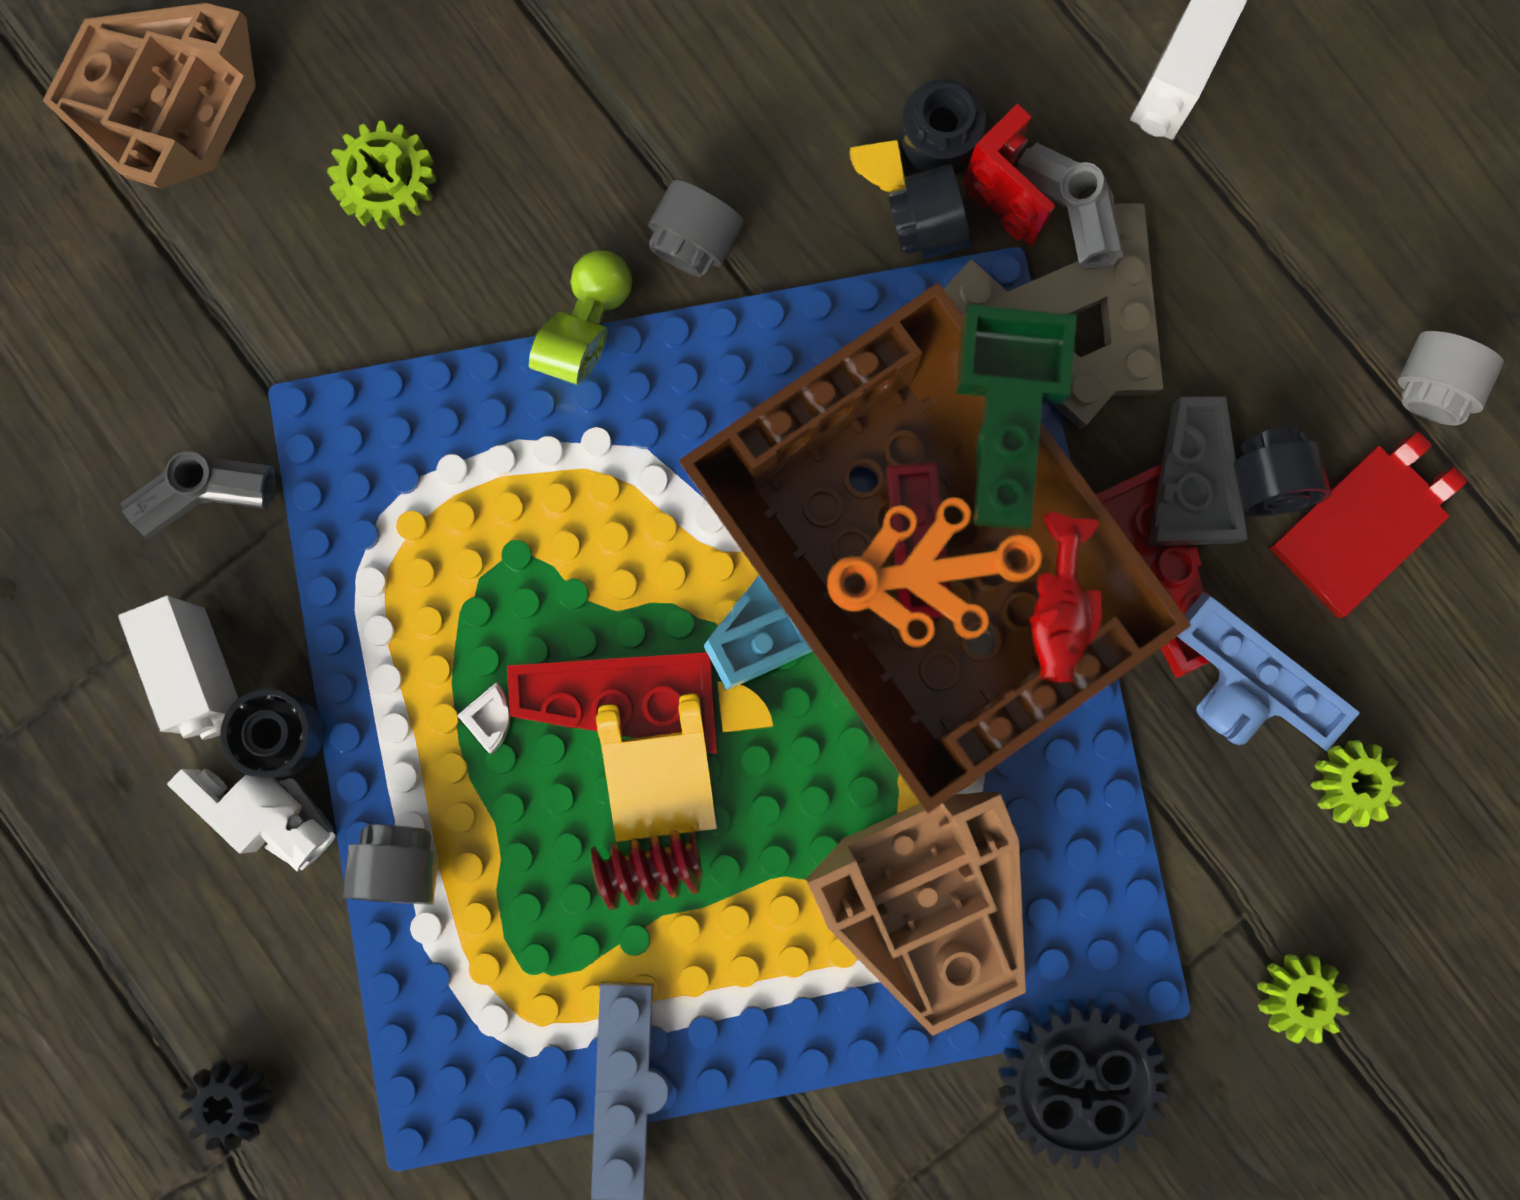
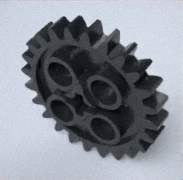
M1069 999L1066 1006V1014L1059 1015L1052 1005H1048L1047 1013L1049 1020L1043 1023L1031 1015L1029 1021L1034 1031L1030 1035L1019 1030L1014 1032L1020 1049L1004 1048L1003 1050L1007 1062L1012 1065L998 1068L1001 1081L1006 1084L1000 1087L998 1092L1002 1103L1008 1104L1003 1109L1008 1123H1016L1014 1129L1020 1141L1029 1138L1028 1142L1035 1155L1047 1148L1052 1164L1056 1165L1064 1153L1067 1154L1072 1169L1078 1168L1082 1156H1088L1094 1169H1097L1100 1165V1156L1104 1153H1108L1110 1158L1115 1163L1120 1162L1118 1148L1122 1145H1125L1134 1153L1138 1151L1137 1144L1133 1139L1137 1133L1148 1138L1153 1137V1133L1147 1124L1148 1119H1164L1162 1111L1155 1103L1166 1101L1170 1098L1165 1087L1160 1084L1170 1079V1075L1164 1065L1159 1064L1165 1059L1164 1054L1158 1045H1152L1155 1039L1146 1027L1138 1029L1140 1024L1133 1014L1129 1013L1121 1019V1013L1115 1004L1111 1003L1101 1014L1096 1001L1089 999L1085 1011L1079 1012L1073 999ZM1061 1050L1072 1051L1067 1060L1059 1063L1051 1062V1058L1055 1053ZM1115 1055L1123 1056L1118 1065L1112 1068L1102 1067L1108 1058ZM1040 1077H1049L1038 1081ZM1054 1100L1064 1101V1104L1055 1111L1044 1110L1047 1104ZM1108 1105L1115 1106L1110 1114L1102 1117L1096 1116V1113L1102 1107Z

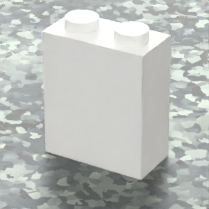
M1190 0L1130 118L1131 121L1139 124L1150 135L1157 137L1165 136L1173 140L1200 97L1247 0Z
M165 596L118 615L160 731L181 733L183 738L200 735L202 740L220 736L223 718L230 706L239 698L205 608Z

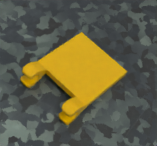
M693 693L680 696L679 714L682 732L622 740L619 707L616 704L599 707L596 722L602 746L616 842L633 838H649L653 834H657V836L671 835V831L677 830L678 834L691 832V827L694 828L695 832L717 829L701 704L698 694Z

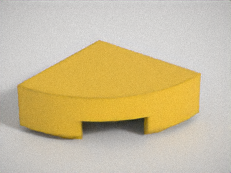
M897 140L850 147L849 155L851 162L860 175L862 174L867 180L880 186V189L891 192L892 190L905 187Z
M722 681L717 682L723 733L773 727L772 718L767 706L755 692L743 685L726 690Z

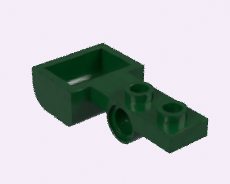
M968 304L966 307L960 334L955 394L984 396L983 419L979 430L976 452L978 476L973 525L1029 530L1032 527L1042 402L1063 404L1070 395L1077 315Z

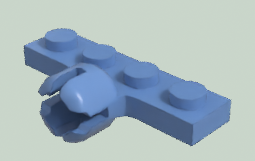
M1204 591L1184 614L1192 626L1177 637L1213 663L1220 672L1218 681L1197 705V713L1215 731L1228 737L1227 740L1237 745L1246 744L1268 718L1277 715L1283 717L1324 750L1328 751L1359 715V711Z

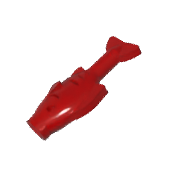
M1050 511L1044 514L1043 520L1051 537L1058 542L1055 576L1043 573L1038 577L1040 597L1036 602L1034 616L1029 618L1032 625L1036 654L1041 665L1040 678L1056 682L1074 681L1075 669L1082 659L1086 647L1095 638L1101 622V592L1099 590L1084 591L1077 579L1080 544L1087 541L1094 534L1099 523L1094 519H1073Z

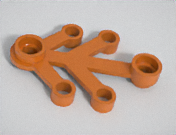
M949 498L939 506L936 512V521L904 565L880 568L896 543L908 539L913 534L917 525L916 516L911 509L905 506H895L886 513L883 520V528L861 557H847L834 565L828 577V591L832 600L839 607L848 611H860L870 608L899 629L901 638L906 644L912 647H920L928 643L933 637V621L926 614H912L885 592L886 590L907 588L953 621L955 631L961 637L974 639L983 634L988 627L989 619L986 611L978 605H968L939 583L1000 574L1006 580L1013 582L1023 581L1038 570L1041 563V552L1038 545L1029 537L1015 535L1003 541L997 548V551L934 560L952 534L961 531L970 520V509L966 502L959 498ZM947 507L958 508L963 516L962 522L955 525L948 523L943 516L944 509ZM898 514L905 516L910 524L909 529L901 533L894 531L890 526V518ZM1016 551L1022 554L1025 560L1022 569L1015 570L1008 566L1006 556L1009 552ZM851 575L860 576L865 583V589L859 594L848 592L844 585L847 577ZM972 612L979 617L980 627L977 631H968L962 626L961 618L964 613ZM913 620L923 622L927 628L925 638L920 640L911 638L907 631L908 623Z

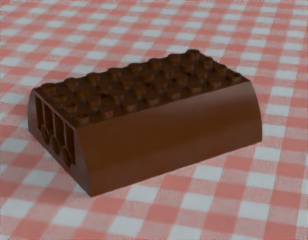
M936 283L678 460L928 814L1192 626L1041 421L1032 527L1029 530L973 525L978 476L976 452L979 430L983 419L984 396L955 394L963 315L939 283ZM938 462L942 502L949 498H959L969 506V522L961 531L953 533L947 541L948 558L997 551V548L1003 541L1015 535L1029 537L1038 545L1041 552L1040 566L1026 580L1013 582L1006 580L1000 574L951 581V591L954 595L968 605H978L986 611L989 619L986 630L991 633L994 639L993 649L988 655L979 656L972 653L967 646V639L961 637L955 631L953 621L949 618L931 619L934 624V634L931 640L923 646L912 647L902 640L899 629L870 608L860 611H848L839 607L832 600L828 591V577L834 565L847 557H861L883 528V520L886 513L890 510L886 478L887 466ZM859 467L869 468L877 476V486L869 492H859L850 484V473ZM947 507L944 509V519L948 523L955 525L962 522L963 516L958 508ZM1050 511L1073 519H1094L1099 523L1094 534L1087 541L1080 544L1077 579L1084 591L1099 590L1101 592V622L1095 638L1086 647L1083 657L1075 669L1074 681L1056 682L1040 678L1041 665L1036 654L1032 625L1029 618L1034 616L1036 602L1040 597L1038 577L1043 573L1055 576L1058 542L1051 537L1043 520L1044 514ZM892 549L880 568L895 566L894 549ZM1011 551L1006 556V562L1010 568L1020 570L1024 567L1025 560L1019 552ZM851 575L844 581L846 590L852 594H859L865 589V583L860 576ZM897 589L885 591L899 603ZM966 612L962 615L961 623L966 630L970 631L980 627V619L975 613ZM913 620L908 623L907 631L911 638L916 640L925 638L927 628L923 622Z

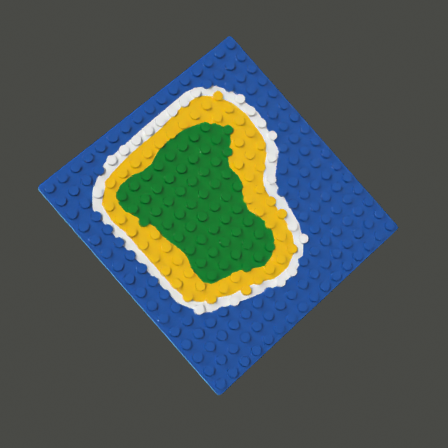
M1011 247L601 323L600 325L607 327L604 350L597 366L579 385L530 369L529 358L536 337L531 336L288 381L270 387L269 401L317 711L323 724L324 735L322 744L343 880H345L349 845L359 844L361 830L366 825H395L426 829L432 835L430 850L439 852L434 905L347 899L387 1164L391 1170L403 1171L594 1133L599 995L602 982L653 984L649 1068L658 1069L666 1076L670 1090L667 1102L662 1109L648 1114V1122L1001 1054L1004 1048L1020 1049V1045L1014 1035L1015 1030L1023 1031L1030 1035L1034 1031L1029 1021L1031 1015L1043 1023L1048 1021V1005H1052L1059 1015L1066 1014V1006L1069 999H1073L1079 1012L1085 1011L1089 999L1096 1001L1101 1014L1111 1003L1115 1004L1121 1013V1019L1131 1013L1140 1024L1139 1026L1180 1019L1189 1014L1190 1003L1118 679L957 793L998 791L1001 794L1018 836L1026 993L934 1036L827 928L806 881V878L843 838L920 804L813 651L740 684L755 692L763 700L770 712L773 727L724 733L717 682L722 680L711 661L717 754L707 752L717 829L695 832L703 869L701 889L699 893L692 894L686 883L682 881L679 897L672 898L664 885H662L660 899L656 902L650 901L642 889L640 902L636 906L629 905L622 893L620 906L616 910L609 909L603 898L600 897L591 861V848L593 846L597 847L603 859H608L610 845L616 842L599 733L592 730L511 717L508 733L503 743L493 754H489L457 716L495 683L501 685L509 701L508 665L707 652L704 648L706 641L759 575L678 460L936 283H939L944 289L971 259L1007 292L1031 282L1026 255L1021 248ZM1042 402L1040 421L1070 460L1060 412L1051 403ZM856 468L849 475L851 486L859 492H869L877 486V476L869 468ZM974 628L970 631L974 632L977 631L979 628ZM987 630L977 638L966 640L969 650L979 656L988 655L994 646V639ZM623 736V737H622V740H623V739H631V738H630V737H625V736ZM691 832L679 834L684 843H689ZM671 835L658 836L663 847H669ZM651 837L637 839L643 851H649ZM631 840L616 842L623 855H629Z

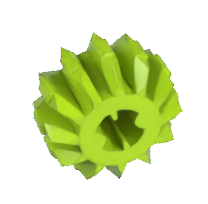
M1353 740L1347 742L1345 749L1340 746H1331L1327 751L1330 762L1323 760L1317 761L1314 764L1315 768L1324 775L1323 780L1313 781L1310 786L1315 790H1324L1326 793L1317 805L1321 809L1334 808L1333 819L1338 823H1346L1351 819L1355 827H1367L1371 818L1379 822L1389 818L1386 806L1398 807L1402 803L1398 796L1392 793L1393 787L1403 786L1406 781L1400 777H1392L1390 774L1399 761H1396L1394 758L1381 759L1382 747L1377 744H1371L1364 748L1361 741ZM1354 775L1361 776L1363 784L1357 785L1358 788L1362 789L1361 792H1354L1352 783L1358 782L1357 779L1353 778Z
M1307 954L1302 961L1296 955H1285L1284 969L1273 963L1267 966V970L1274 980L1271 984L1265 981H1260L1257 984L1259 990L1269 994V998L1261 1001L1257 1006L1261 1012L1272 1014L1268 1026L1273 1031L1278 1033L1285 1031L1286 1038L1295 1043H1300L1306 1036L1309 1041L1315 1044L1322 1043L1323 1028L1333 1034L1340 1032L1338 1023L1333 1018L1336 1013L1342 1016L1351 1013L1348 1007L1338 1003V999L1345 996L1350 990L1344 984L1334 983L1339 973L1334 966L1325 965L1321 967L1320 958ZM1299 993H1309L1307 1004L1297 1003Z

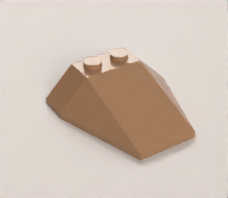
M200 3L84 19L43 102L125 178L161 189L214 171L256 87L247 18L237 10Z
M998 791L956 794L929 814L921 804H917L843 838L806 878L827 928L932 1036L1026 993L1019 839L1001 794Z

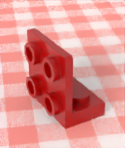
M1017 103L976 144L963 184L966 186L969 197L977 205L983 208L989 207L1001 219L1002 227L1011 237L1016 240L1023 239L1029 246H1032L1043 232L1055 205L1015 168L1020 160L1017 155L1028 142L1024 135L1032 118Z

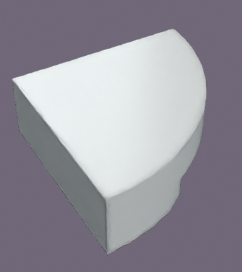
M499 683L491 686L457 715L489 754H493L501 746L510 726L509 701Z

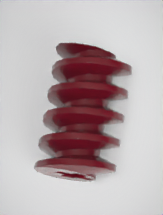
M691 827L689 843H684L677 830L671 831L669 847H663L657 834H653L650 839L649 851H643L636 838L631 839L629 855H623L616 842L610 845L608 859L602 858L596 846L591 848V861L597 890L600 897L603 898L611 910L619 908L622 893L629 905L636 906L640 902L642 889L652 902L659 901L662 885H664L672 898L679 897L682 881L686 883L692 894L699 893L701 889L703 869L697 836L693 827Z

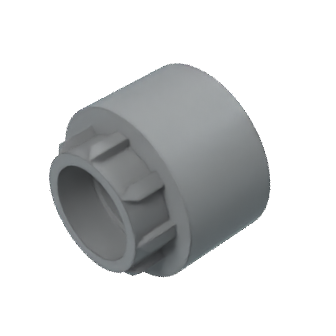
M1440 331L1422 332L1418 335L1398 379V384L1404 389L1401 395L1403 397L1402 404L1407 410L1424 419L1445 425H1460L1467 421L1470 413H1479L1483 410L1504 365V360L1489 347L1469 338Z

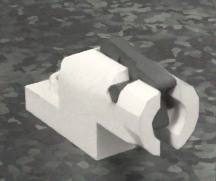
M181 769L167 783L177 795L239 854L257 852L267 842L268 844L264 847L265 849L289 863L296 871L299 869L302 871L313 863L336 838L332 825L295 778L278 781L276 778H258L245 775L225 794L224 792L227 790L226 784L210 770Z

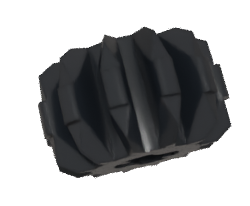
M225 1059L213 1063L211 1071L204 1068L196 1072L192 1077L195 1086L185 1089L180 1096L192 1107L182 1111L178 1119L184 1121L193 1120L195 1127L190 1130L188 1139L194 1140L203 1134L206 1135L205 1151H213L221 1143L226 1151L236 1150L241 1146L242 1139L251 1142L260 1135L258 1124L265 1123L271 1117L272 1113L262 1106L261 1103L271 1099L274 1091L269 1089L259 1090L257 1084L263 1080L265 1072L257 1071L248 1077L247 1061L240 1060L234 1063L232 1067H230ZM225 1097L229 1098L233 1104L231 1108L227 1109V1112L221 1106V1103L227 1100Z

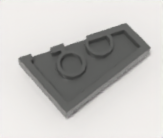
M1181 397L1172 403L1147 546L1238 544L1248 539L1244 511L1233 464L1236 459L1226 397Z

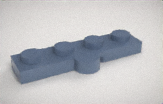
M602 982L600 984L591 1200H644L648 1114L662 1109L667 1102L670 1090L666 1076L658 1069L649 1068L653 984Z

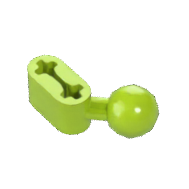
M594 250L582 255L573 267L570 280L573 294L578 299L573 312L568 314L559 311L540 328L530 353V369L575 385L581 384L593 371L601 358L607 338V327L599 324L604 312L620 307L631 291L633 280L630 269L623 258L612 251Z

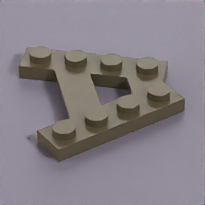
M1113 204L1124 254L1114 265L1101 269H1082L1079 261H1076L1007 292L971 259L944 288L946 294L963 316L968 304L1075 315L1101 303L1105 347L1081 358L1074 352L1070 395L1063 404L1051 403L1079 430L1092 420L1112 396L1156 395L1163 390L1144 204Z

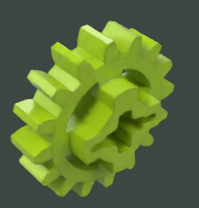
M379 121L376 132L371 133L365 124L359 125L361 135L359 138L354 139L352 136L345 134L343 139L348 146L346 150L333 149L331 152L339 166L327 168V173L336 182L330 187V190L337 200H341L340 206L348 216L356 213V218L364 226L371 221L372 217H374L380 229H386L388 218L393 217L400 226L405 225L404 213L410 211L416 216L421 215L422 212L417 205L419 199L431 201L433 198L431 192L425 186V184L436 183L437 180L433 170L428 168L434 164L428 150H423L424 145L419 136L415 134L409 137L406 129L401 124H398L392 133L384 121ZM372 168H376L380 173L383 172L386 176H390L393 182L390 183L385 177L381 178L378 174L374 173ZM412 174L410 183L407 186V177Z

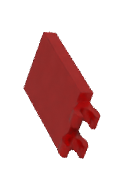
M1419 431L1415 432L1411 437L1407 436L1389 454L1380 446L1372 449L1331 488L1332 494L1328 499L1312 506L1269 547L1338 619L1346 617L1450 517L1439 505L1455 494L1468 481L1453 466L1446 473L1444 471L1440 472L1428 484L1409 466L1432 446Z

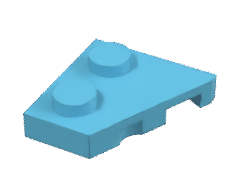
M760 576L755 579L704 644V648L726 690L812 652Z

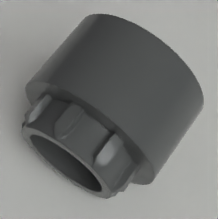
M672 180L648 224L649 228L654 232L649 241L650 249L658 257L677 269L692 276L701 277L708 273L711 266H722L745 221L734 209L710 193L687 182Z
M366 825L361 830L359 844H351L348 848L342 898L387 903L434 905L439 852L430 850L432 835L428 830L395 825Z

